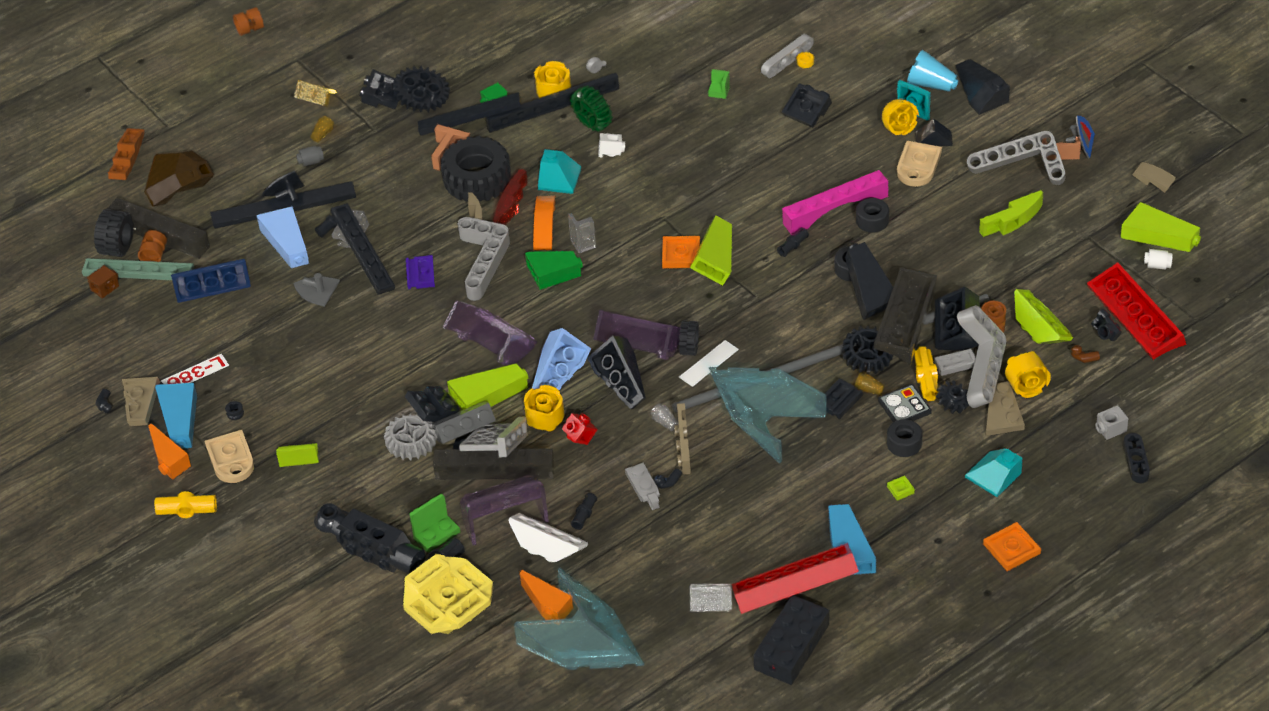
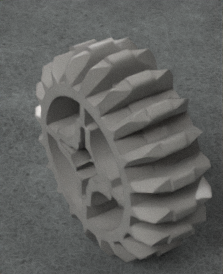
M411 412L409 416L402 414V418L395 417V422L390 421L384 433L385 445L390 454H394L396 458L401 456L402 460L409 458L411 461L414 457L419 460L421 455L426 456L427 452H432V447H435L437 441L432 422L422 421L418 414L413 416Z

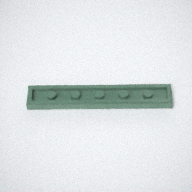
M86 258L82 274L83 276H89L105 265L110 270L113 269L117 273L118 278L172 280L171 274L194 270V263Z

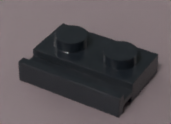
M839 378L817 401V407L841 419L863 396V390H857L855 386Z

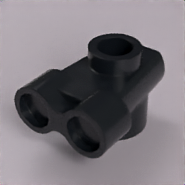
M1102 309L1098 312L1091 325L1098 331L1101 339H1110L1113 342L1118 339L1122 331L1119 324L1114 323L1110 318L1111 315L1105 309Z

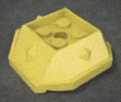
M435 554L405 577L404 611L431 634L438 632L449 634L454 629H459L467 622L472 621L475 616L491 605L493 581L464 558L445 557V555Z

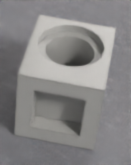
M1117 405L1098 413L1095 426L1100 434L1102 433L1105 439L1108 440L1127 432L1128 417Z

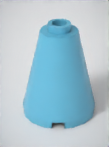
M923 50L918 54L916 63L912 66L907 79L909 83L949 92L951 89L955 90L959 82L956 79V74Z

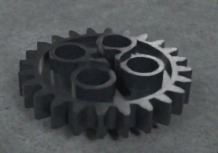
M413 66V69L410 70L407 67L406 72L401 70L400 74H397L396 78H394L393 96H397L396 101H401V106L406 104V109L413 107L414 112L416 109H419L420 113L423 112V109L429 112L430 108L436 111V107L442 108V104H446V100H448L449 82H445L446 77L441 78V73L435 74V69L429 71V67L424 70L422 66L419 69Z

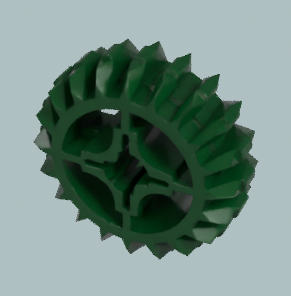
M588 85L580 87L571 95L570 101L572 103L571 107L574 109L573 112L584 126L591 128L593 131L600 132L612 122L613 117L610 105L607 104V100L594 87Z

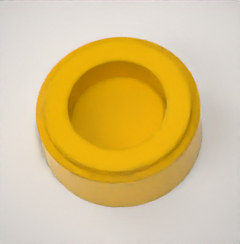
M802 52L797 55V65L799 67L809 68L813 66V54Z

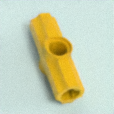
M919 347L914 351L917 383H920L923 398L927 401H934L938 393L936 364H933L930 349Z
M181 492L177 497H156L154 503L156 515L177 514L182 518H190L194 513L217 511L216 495L195 496L191 492Z

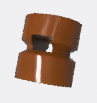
M256 7L246 10V13L240 12L233 15L234 24L240 36L250 33L251 29L256 31L264 28L261 14Z
M147 231L144 234L138 252L140 261L160 262L167 243L166 236L159 231Z
M999 301L984 303L982 311L1004 333L1006 321L1005 305Z

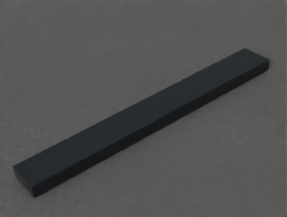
M613 73L521 104L519 108L486 117L487 130L491 133L571 106V95L583 86L594 87L601 95L619 90L618 75Z
M350 181L296 193L299 200L295 203H292L288 195L280 200L273 198L210 212L214 229L257 220V215L288 207H293L294 211L353 199L356 198L353 182Z

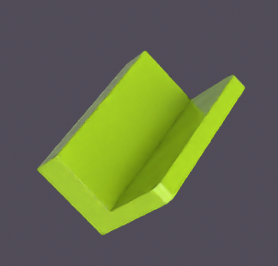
M317 443L278 447L276 450L279 467L319 463Z

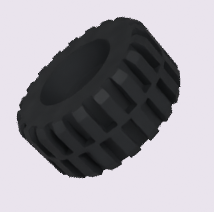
M471 136L465 140L460 139L456 144L450 145L441 158L444 187L450 195L455 196L458 200L463 199L465 202H468L469 192H472L477 197L479 203L483 200L486 202L491 200L492 197H498L500 192L503 193L510 183L511 168L509 154L501 143L496 140L492 141L491 138H482V136L472 138ZM475 167L486 168L484 170L476 172L466 171L468 169Z

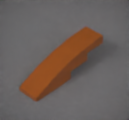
M127 128L117 143L118 151L113 157V166L108 172L109 179H127L137 159L145 133L144 129Z

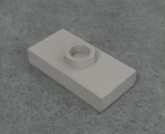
M972 349L936 357L934 362L940 375L943 376L973 368L976 358Z

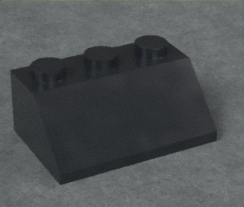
M967 287L958 289L935 300V348L938 350L964 351L979 345L959 324L957 318L958 312L975 305L980 307L979 296Z

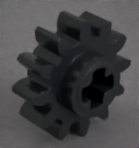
M946 380L943 385L941 384L938 387V393L935 397L941 399L938 405L943 404L945 406L944 411L950 409L951 413L954 414L957 410L960 414L969 406L966 395L968 390H963L962 383L956 385L955 380L951 383Z

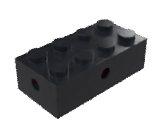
M794 595L791 596L754 653V670L792 685L829 626V609Z

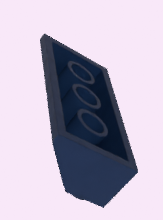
M245 259L171 274L178 303L251 287Z

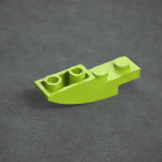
M1042 190L1009 202V209L980 219V234L985 237L1000 231L1002 235H1006L1023 226L1042 207Z

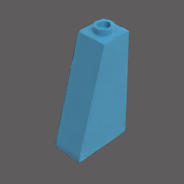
M194 383L156 385L155 388L169 438L181 449L192 448L197 401Z
M849 504L829 506L832 548L848 543L859 570L855 574L876 573V557Z

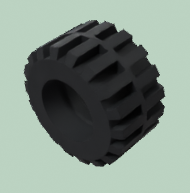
M104 209L100 213L95 226V248L102 255L125 256L133 238L132 217L129 212Z

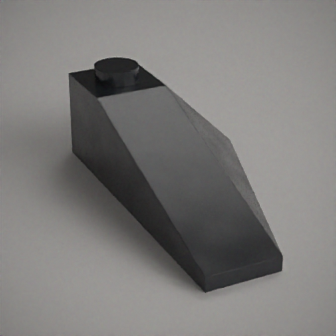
M972 59L955 65L959 79L964 86V92L967 94L968 103L978 115L1009 102L1010 86L999 75Z
M613 335L588 357V361L594 373L606 382V385L612 388L630 409H634L646 399L636 356L627 338Z

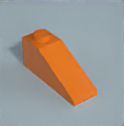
M150 424L148 426L159 462L158 468L163 475L167 474L173 480L191 467L188 454L153 424Z
M521 570V586L542 617L549 622L560 625L573 610L572 596Z

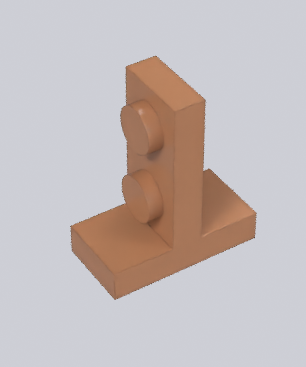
M437 125L435 128L436 142L440 144L432 154L433 169L440 170L441 158L446 149H449V146L453 143L456 144L458 140H465L467 137H470V133Z

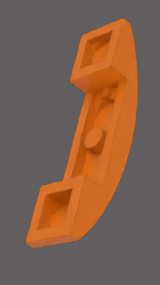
M555 195L537 196L534 250H552Z

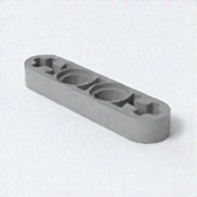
M807 34L798 37L767 60L761 68V73L768 78L775 76L794 62L799 53L810 50L814 42L813 38Z

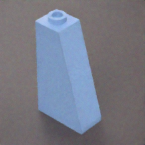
M293 207L257 215L260 231L291 268L309 264L307 250Z

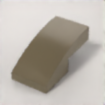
M1142 162L1132 174L1145 185L1151 182L1164 193L1176 179L1167 171Z
M469 192V216L483 220L480 203L477 197L472 192Z

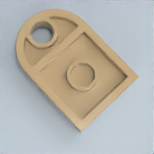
M906 141L897 166L898 179L909 186H922L929 183L939 162L942 147Z
M242 430L205 441L215 474L220 480L227 483H237L245 480L252 474L254 462ZM236 470L241 471L239 474H232Z

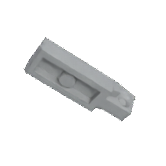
M644 463L626 468V476L640 501H647L652 510L660 508L658 504L659 490Z

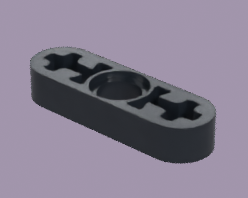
M1129 433L1124 438V450L1131 479L1136 483H1145L1149 479L1150 468L1143 440L1139 434ZM1134 455H1138L1142 459L1136 461L1133 460L1131 457Z

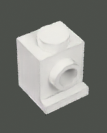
M600 133L599 157H603V154L616 156L624 152L625 142L622 141V135Z

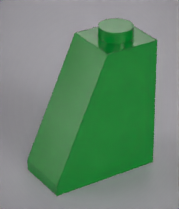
M573 251L525 253L526 266L540 290L581 276L583 264L580 257L577 258Z

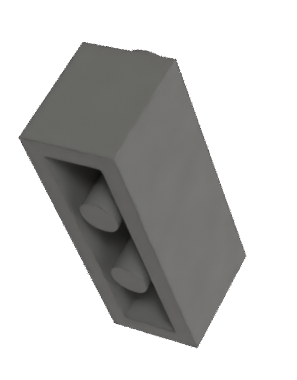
M483 401L431 424L436 432L437 442L443 444L496 420L490 404Z

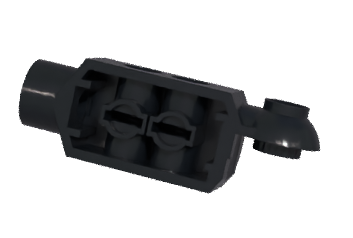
M327 503L317 511L314 517L316 528L322 532L336 535L337 542L340 543L347 553L354 554L366 562H371L383 570L394 573L398 569L409 575L425 561V551L412 545L402 530L354 508L350 512H346L332 503Z

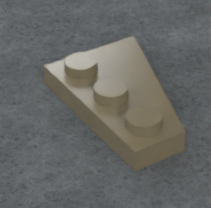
M159 378L122 379L126 400V417L129 426L148 425L157 394L155 387L160 384Z
M1009 381L997 383L993 400L989 403L986 436L1024 430L1025 424Z
M685 403L677 404L678 425H674L675 437H679V440H676L677 452L681 451V455H677L678 467H682V473L691 474Z

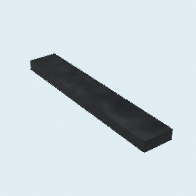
M517 92L418 121V132L422 136L435 132L437 125L450 128L521 107L520 93Z
M348 203L332 207L330 212L376 293L380 295L395 290L392 279Z

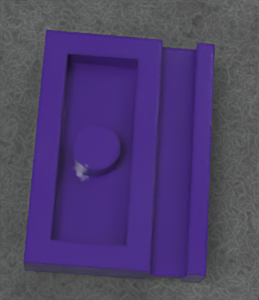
M433 255L414 257V259L406 258L408 290L411 287H416V289L435 287Z

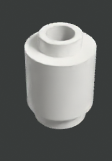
M1150 249L1149 253L1145 252L1144 264H1148V268L1166 270V268H1171L1172 253L1164 250Z

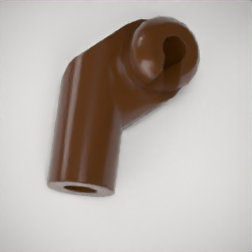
M1075 345L1071 348L1072 357L1083 363L1100 360L1098 351L1085 353L1080 345Z

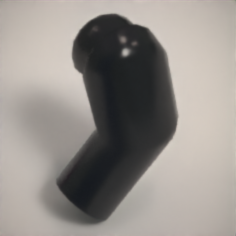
M102 389L95 403L97 408L105 413H109L112 409V404L108 403L111 392L107 389Z
M675 468L670 476L666 478L663 475H657L654 478V482L660 489L673 487L682 476V471Z

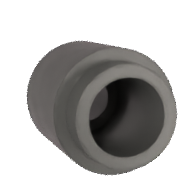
M314 145L298 150L299 154H296L298 164H302L303 167L320 163V160H324L320 146L316 147Z

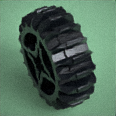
M861 325L858 327V330L853 328L851 333H848L846 339L843 340V360H847V366L853 365V371L859 369L860 374L863 371H866L867 375L870 374V371L875 375L878 373V370L883 372L885 367L890 365L894 353L893 342L889 340V334L883 335V329L877 331L876 326L873 329H870L869 325L865 329ZM855 344L858 345V351L856 353L853 349V346ZM879 348H881L883 352L881 356L878 355Z

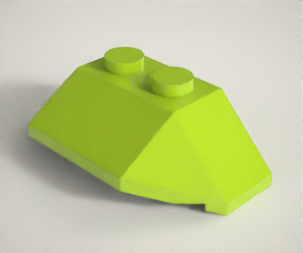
M1015 290L1016 320L1021 324V328L1032 336L1033 341L1038 344L1072 341L1073 336L1071 332L1039 299L1033 296L1031 291Z

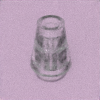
M660 403L652 409L650 415L654 421L670 431L675 430L674 425H678V421L666 405Z

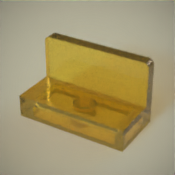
M298 80L294 97L328 106L330 94H336L337 90Z

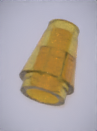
M327 116L319 118L310 135L311 139L315 142L322 140L333 130L334 122Z
M860 372L854 386L858 390L861 389L864 392L881 395L885 385L866 372L865 374Z

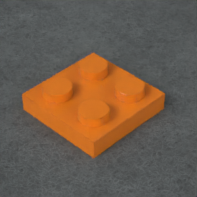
M663 236L662 268H690L700 247V236Z
M1017 522L983 539V545L1006 571L1041 554V548Z

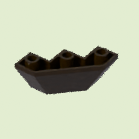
M192 150L159 153L154 156L144 192L152 207L163 205L177 192L204 187L214 177V174L207 161Z

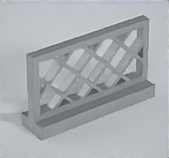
M518 417L513 423L487 424L476 429L459 445L460 451L498 450L499 457H507L528 436L526 417Z

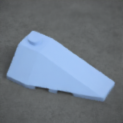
M563 328L551 331L543 346L532 388L535 390L540 388L541 385H549L560 390L561 386L584 365L591 348Z

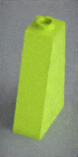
M1141 202L1124 221L1121 229V238L1186 252H1190L1201 240V236H1199L1200 227Z
M718 216L714 217L690 267L722 286L731 273V223Z
M516 363L448 381L447 384L449 395L461 410H464L483 401L488 402L490 407L527 389V379L529 377L525 369H521Z

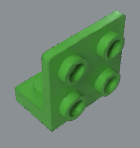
M443 494L432 498L429 502L410 513L414 540L427 553L460 533V527L447 515L445 496Z

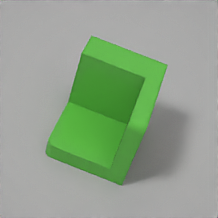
M713 69L711 72L712 82L708 91L709 97L726 99L730 88L729 71Z

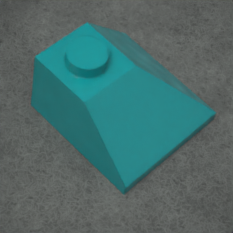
M899 80L897 99L913 103L919 112L918 117L928 121L930 119L931 92Z
M545 149L540 164L538 190L573 194L581 172V166L563 151Z
M1007 448L990 451L965 475V478L998 497L1022 473L1023 458Z

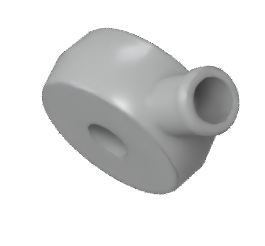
M592 57L587 62L586 68L591 73H597L602 66H606V61Z

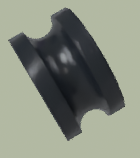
M238 401L229 402L225 407L227 417L230 420H238L244 415L243 406Z

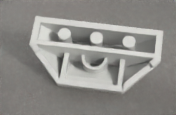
M521 513L509 517V523L520 546L527 549L531 554H539L545 557L547 561H559L588 545V542Z

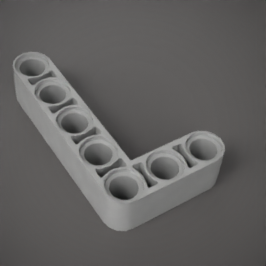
M1042 131L973 153L967 159L969 170L977 174L1041 154L1052 184L1060 185L1066 178L1054 136L1049 131ZM1044 138L1051 140L1049 144L1041 143ZM1028 143L1033 145V148L1030 150L1023 148ZM1009 149H1014L1016 151L1015 154L1011 156L1007 155L1006 152ZM991 155L998 156V159L995 161H990L988 158ZM1049 155H1055L1056 159L1054 161H1048L1047 157ZM974 160L981 162L977 167L972 166L971 163ZM1056 171L1062 173L1059 178H1054L1052 174Z
M463 217L458 221L460 239L465 242L484 245L465 280L467 298L475 301L483 297L510 245L509 230L503 224Z
M975 305L957 314L959 324L979 344L967 392V401L972 408L992 402L1006 346L1004 333L980 307Z

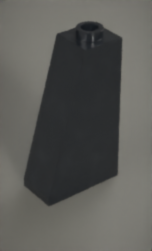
M863 242L859 245L858 243L851 245L848 248L845 259L861 316L865 320L895 306L899 295L867 244Z

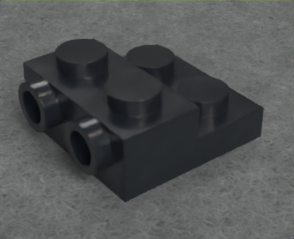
M373 69L370 76L366 75L363 83L366 87L362 86L360 91L361 102L375 108L378 107V104L395 110L399 101H396L397 96H393L394 77Z
M799 83L782 110V114L813 128L820 116L824 117L832 101L827 92H819L808 84L803 85Z
M426 386L423 392L408 391L405 395V398L422 421L436 422L459 412L458 405L450 399L449 393L445 392L440 386Z

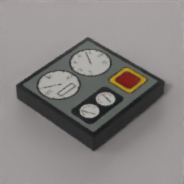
M913 383L878 397V402L893 422L901 419L915 421L932 414V409Z

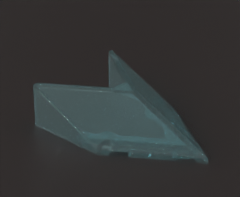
M709 367V371L731 419L779 464L782 462L781 440L770 435L765 423L772 416L824 418L826 416V394L780 369L759 371V368L728 367V370H716V367Z
M560 567L558 569L559 588L572 597L578 608L572 619L519 621L514 624L517 645L568 670L584 666H590V669L623 667V664L644 666V662L614 609Z

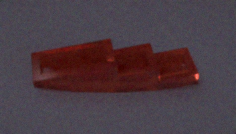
M520 168L503 191L496 207L494 223L506 225L519 212L518 203L523 198L522 189L528 184L527 172Z

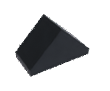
M932 119L915 132L917 143L933 146H953L952 131L935 119Z

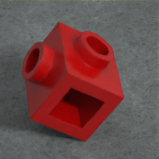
M572 413L562 427L569 440L588 445L598 429L590 422L591 419L582 413L580 415Z

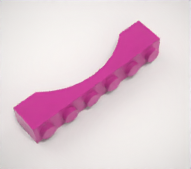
M878 170L782 208L783 225L793 235L801 227L808 229L822 215L840 205L863 201L868 198L884 199L888 197V180Z

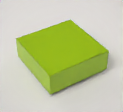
M905 476L887 483V488L897 501L915 492V489Z

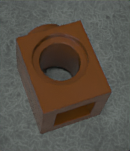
M105 265L87 277L90 290L102 299L119 287L117 273Z

